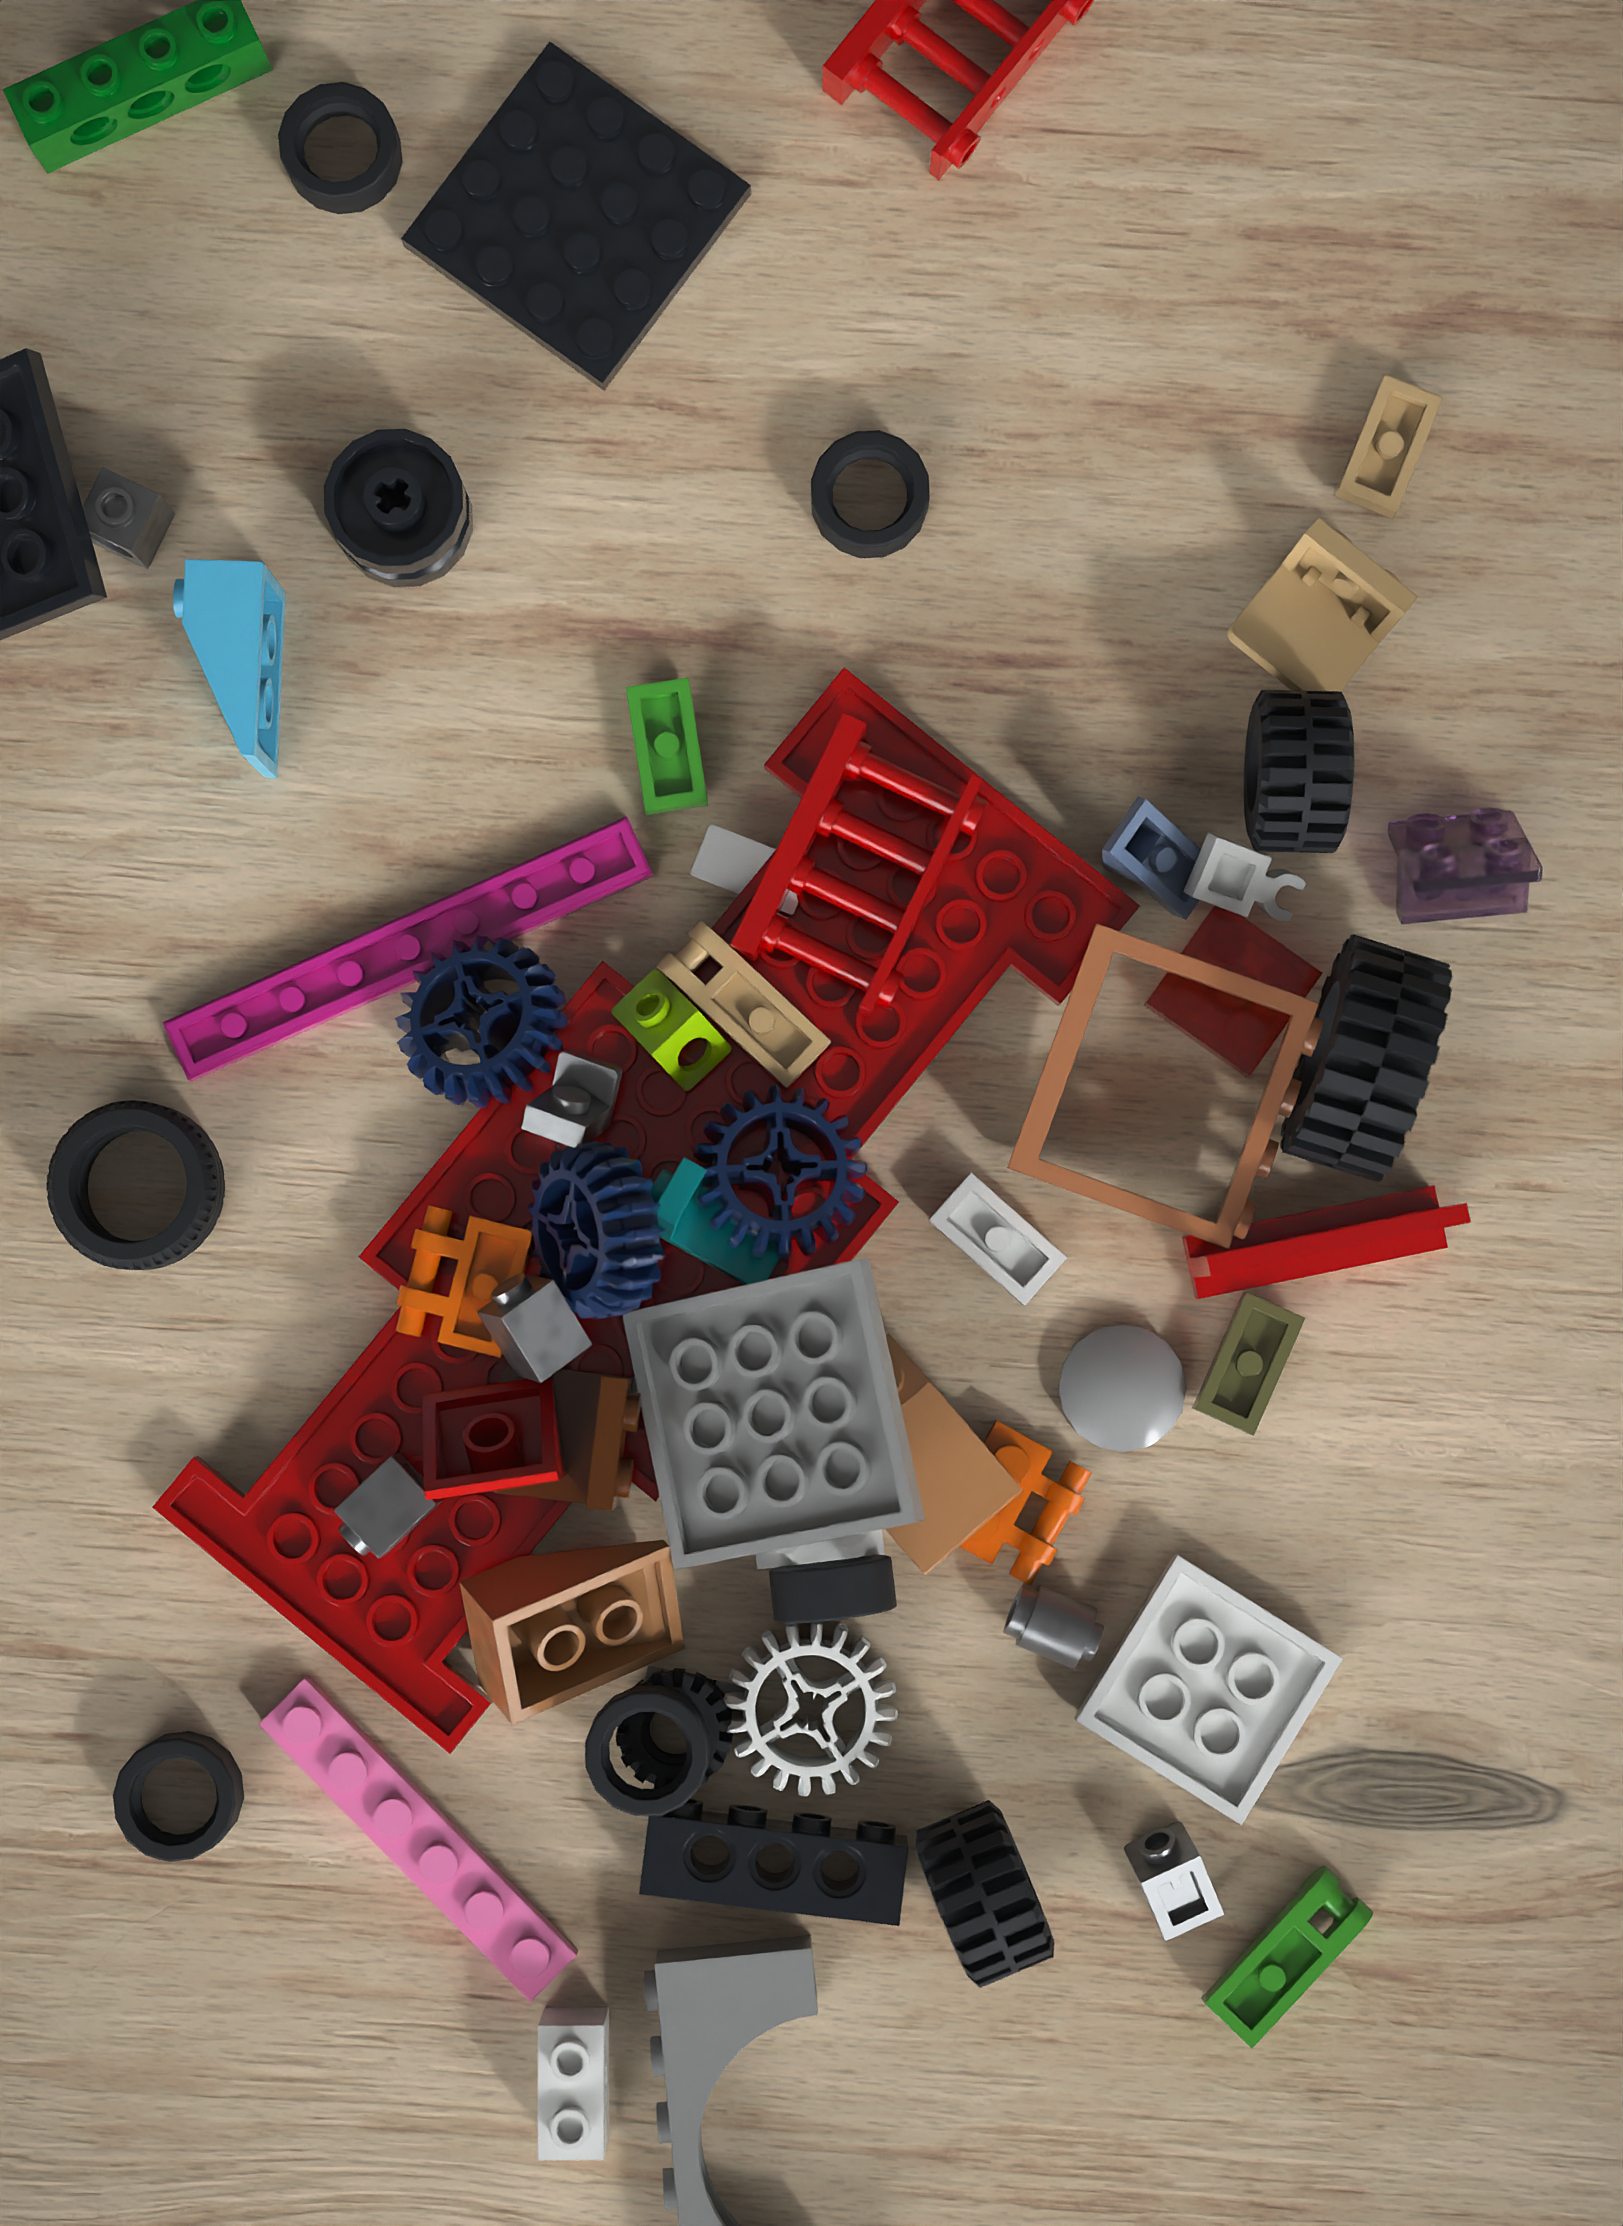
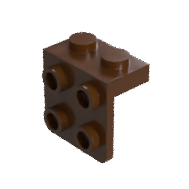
M508 1365L502 1371L500 1383L527 1378L516 1376L511 1366ZM559 1369L552 1374L567 1476L558 1481L493 1491L500 1494L585 1503L586 1509L612 1512L617 1507L618 1497L629 1498L634 1458L623 1457L626 1431L637 1432L641 1393L631 1392L632 1377Z

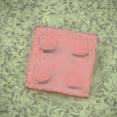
M1215 905L1180 952L1186 956L1306 998L1323 974L1240 914ZM1168 971L1144 1003L1145 1007L1246 1078L1251 1076L1287 1025L1291 1016Z

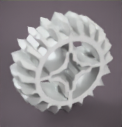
M823 1621L811 1623V1637L800 1638L797 1623H786V1634L789 1641L781 1645L776 1634L771 1629H767L762 1633L763 1643L769 1651L765 1656L751 1646H746L742 1651L745 1661L754 1668L752 1673L741 1668H732L730 1671L729 1680L745 1688V1692H730L724 1695L723 1700L728 1708L743 1710L742 1715L732 1717L731 1725L728 1726V1731L726 1732L736 1734L747 1731L749 1736L740 1740L735 1745L734 1752L737 1757L741 1758L757 1749L760 1755L751 1767V1773L755 1777L763 1775L771 1764L778 1769L773 1780V1788L782 1791L790 1773L799 1776L798 1794L800 1796L809 1795L811 1790L810 1777L822 1776V1787L825 1794H833L836 1791L833 1772L840 1769L846 1781L851 1785H855L860 1781L857 1768L852 1763L857 1757L866 1766L875 1768L879 1764V1757L867 1746L868 1743L872 1741L881 1746H889L892 1742V1734L886 1729L877 1726L876 1723L877 1721L889 1722L898 1718L896 1707L889 1704H878V1699L889 1697L896 1692L895 1683L892 1680L874 1683L872 1679L882 1673L887 1667L886 1661L882 1656H879L863 1664L860 1659L867 1653L870 1641L866 1637H861L856 1640L850 1650L847 1649L843 1644L847 1638L848 1627L842 1623H839L835 1628L831 1641L822 1639ZM803 1655L824 1656L837 1661L849 1671L840 1677L836 1675L825 1681H815L809 1678L800 1666H797L793 1658ZM776 1668L783 1680L782 1684L789 1698L786 1705L774 1713L772 1719L761 1725L757 1714L756 1698L763 1681ZM794 1680L797 1681L803 1693L807 1691L813 1692V1699L817 1693L823 1695L824 1698L828 1697V1700L822 1704L823 1726L827 1733L824 1732L818 1720L814 1722L808 1721V1714L804 1720L800 1719L797 1715L793 1717V1714L799 1709L800 1701L798 1687ZM861 1688L865 1698L864 1715L855 1735L847 1744H844L833 1721V1714L838 1706L848 1700V1695ZM795 1733H806L812 1736L821 1748L825 1749L828 1755L820 1757L793 1755L779 1748L773 1741L780 1737L785 1739Z

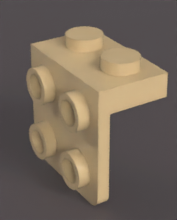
M1318 517L1279 568L1229 627L1228 638L1235 646L1290 690L1341 692L1379 643L1409 610L1418 596L1404 586L1395 574L1383 569L1354 546L1345 534L1333 529Z

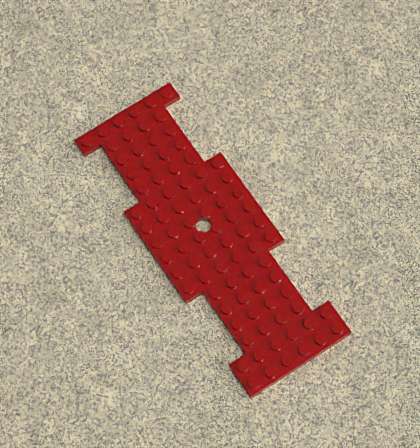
M845 667L764 764L766 771L802 798L843 712L867 723L866 736L863 742L872 745L871 753L946 789L962 795L971 775L979 776ZM846 776L835 799L844 803L843 810L934 853L950 820L862 776H859L856 781ZM983 780L977 796L988 801L972 836L960 831L894 967L895 970L903 973L904 976L888 1009L876 1004L870 1018L859 1013V1006L866 991L777 948L772 953L761 949L755 962L742 957L831 1040L827 1048L787 1090L692 1000L680 991L731 1046V1052L691 1090L685 1091L611 1013L612 1008L635 986L603 960L561 1010L567 1016L569 1025L554 1031L553 1034L562 1040L564 1050L572 1049L617 1065L622 1069L611 1125L592 1141H598L599 1143L610 1142L613 1147H625L630 1159L640 1160L642 1178L652 1179L653 1185L663 1169L674 1174L684 1157L699 1166H709L693 1156L697 1143L714 1144L703 1133L706 1122L712 1120L726 1125L720 1114V1109L727 1101L735 1104L745 1113L742 1097L744 1092L748 1090H754L762 1105L767 1104V1093L771 1085L780 1086L782 1102L785 1103L791 1102L796 1088L805 1089L806 1099L803 1106L814 1110L817 1101L821 1098H827L830 1105L823 1118L830 1123L837 1116H847L849 1124L839 1137L841 1140L849 1137H859L862 1142V1148L1009 967L1059 1007L1072 991L1096 923L1120 932L1140 905ZM833 833L828 838L817 834L807 855L816 860L814 867L905 911L922 878L921 875ZM775 851L711 928L730 947L731 941ZM804 890L801 895L797 894L798 904L793 914L780 910L779 914L788 918L787 925L878 968L894 936V933ZM708 957L693 974L707 985L722 967L712 958ZM696 1038L685 1044L678 1056L679 1065L689 1066L700 1060L707 1048L706 1039ZM564 1050L547 1051L544 1059L550 1063L552 1073H542L535 1069L529 1075L533 1082V1091H524L517 1084L512 1086L511 1104L501 1103L492 1095L487 1108H480L358 1256L397 1290L400 1289L401 1285L407 1286L417 1250L410 1248L415 1229L422 1230L428 1205L453 1211L447 1237L462 1241L464 1240L470 1216L525 1230L533 1227V1216L528 1210V1204L535 1201V1196L531 1189L532 1181L540 1179V1164L549 1161L552 1152L563 1150L567 1145L521 1128L526 1105L553 1085L558 1057ZM766 1127L758 1128L741 1137L728 1152L727 1165L741 1164L743 1158L756 1157L764 1152V1142L767 1138ZM790 1128L791 1141L797 1150L808 1155H820L821 1161H826L819 1147L810 1138ZM776 1150L768 1172L764 1171V1173L775 1174L782 1195L790 1174L794 1175V1173L783 1171L781 1161H778ZM859 1151L846 1158L852 1160ZM866 1174L863 1177L849 1180L865 1189V1195L861 1202H845L856 1214L851 1224L843 1225L832 1220L839 1233L838 1238L832 1244L824 1242L813 1232L816 1240V1251L810 1256H805L800 1251L796 1240H792V1251L787 1261L778 1260L767 1280L852 1261L897 1206L899 1201ZM817 1181L814 1187L799 1189L794 1193V1205L791 1209L792 1220L805 1217L824 1204L829 1194L830 1181ZM731 1185L733 1192L745 1207L759 1216L772 1220V1217L768 1215L766 1201L761 1195L754 1191L739 1190L738 1185ZM533 1237L524 1274L526 1276L540 1277L541 1264L539 1258L532 1256L535 1249ZM660 1238V1246L665 1251V1257L657 1261L661 1272L660 1280L652 1283L651 1298L641 1301L638 1309L629 1310L628 1312L744 1286V1284ZM441 1256L432 1293L449 1297L458 1259ZM400 1306L246 1495L201 1457L195 1456L152 1508L446 1752L451 1754L493 1702L486 1693L445 1660L469 1630L459 1581L514 1558L529 1556L572 1502L500 1494L493 1490L446 1497L389 1553L379 1559L371 1550L365 1556L360 1554L345 1540L338 1530V1527L344 1521L334 1510L390 1456L401 1453L423 1477V1395L500 1383L502 1371L509 1365L504 1355L503 1358L437 1342L443 1316L427 1313L421 1337L395 1331L402 1307ZM575 1312V1317L592 1345L560 1369L627 1376L633 1379L635 1374L623 1316L581 1319L577 1312ZM640 1407L637 1432L626 1431L623 1457L634 1458L632 1483L656 1502L660 1496L642 1408Z

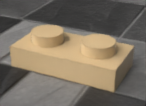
M1385 374L1379 383L1334 496L1393 519L1398 512L1443 397Z

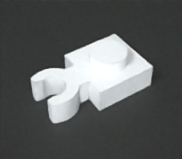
M1208 832L1183 892L1193 898L1248 917L1255 901L1258 908L1278 921H1290L1293 913L1276 905V894L1280 888L1288 885L1303 890L1306 883L1302 878L1285 869H1273L1267 872L1272 860L1270 856Z

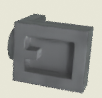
M572 1049L564 1050L558 1057L553 1085L526 1105L521 1129L570 1147H576L577 1143L594 1140L611 1125L622 1069L617 1065Z
M1177 1821L1163 1828L1153 1829L1141 1838L1124 1846L1125 1854L1138 1878L1165 1941L1224 1915L1201 1856L1182 1822Z

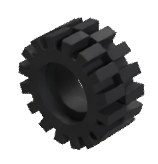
M674 1668L673 1671L664 1672L663 1670L654 1672L651 1677L645 1680L642 1679L635 1686L661 1685L683 1694L700 1710L709 1730L710 1761L701 1783L702 1785L708 1782L709 1777L714 1772L717 1773L720 1770L727 1754H729L733 1733H727L726 1731H728V1726L731 1725L732 1710L726 1706L722 1690L716 1684L713 1686L706 1680L707 1676L701 1673L691 1674L685 1672L684 1668ZM638 1712L625 1718L617 1726L616 1744L617 1747L620 1746L622 1752L621 1759L626 1768L630 1766L634 1770V1777L642 1783L646 1780L654 1784L653 1789H657L671 1783L682 1771L687 1758V1752L670 1754L659 1749L653 1742L650 1734V1722L656 1712Z

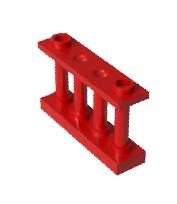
M875 0L822 65V91L840 105L846 101L855 89L860 93L867 90L936 143L931 150L929 174L940 180L952 164L959 169L969 160L981 140V137L977 134L978 131L1068 21L1072 25L1079 23L1090 9L1094 0H1052L1031 27H1028L995 0H952L1013 47L1012 51L992 75L920 21L921 13L919 9L927 0ZM893 41L898 45L906 42L974 95V98L953 123L881 69L883 61L880 60V57Z
M843 712L730 945L740 956L753 962L756 961L761 949L772 953L777 948L866 991L858 1012L870 1018L876 1004L887 1009L889 1008L904 976L903 973L894 969L899 956L960 831L972 836L988 801L977 796L984 780L979 776L972 774L962 795H959L871 753L872 745L863 742L866 736L867 723ZM847 776L856 781L859 776H862L949 818L950 820L934 853L843 810L844 803L835 799L845 777ZM833 833L921 875L922 878L906 911L814 867L816 860L807 855L817 834L828 838ZM804 890L894 933L878 968L787 925L788 918L779 914L789 892L801 895Z

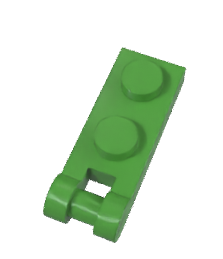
M1326 1866L1319 1867L1307 1878L1301 1886L1299 1893L1201 1997L1203 2002L1252 2049L1365 1928L1372 1918L1373 1911L1359 1897L1351 1900L1338 1887L1340 1879ZM1320 1907L1334 1918L1332 1924L1323 1934L1308 1921Z

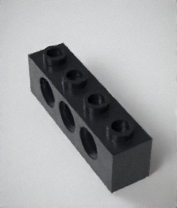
M691 1798L683 1806L661 1816L648 1817L639 1890L641 1895L893 1926L900 1925L909 1846L907 1836L895 1834L896 1826L893 1824L861 1820L858 1821L857 1830L832 1827L831 1817L803 1812L794 1813L792 1822L767 1819L768 1810L750 1805H730L728 1814L702 1811V1801ZM706 1835L717 1836L727 1844L729 1855L719 1864H704L694 1855L692 1846L695 1841ZM771 1843L782 1844L791 1851L794 1860L790 1867L783 1872H768L759 1865L756 1858L757 1853L762 1847ZM835 1851H844L851 1854L858 1863L856 1872L850 1878L843 1881L828 1878L821 1869V1863L824 1858Z

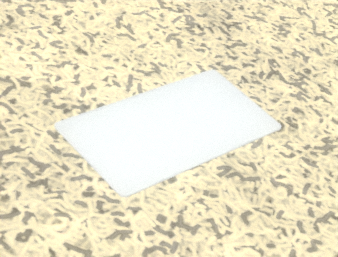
M711 824L707 829L690 874L740 894L776 849ZM789 892L781 911L788 914L795 912L798 904L797 894Z

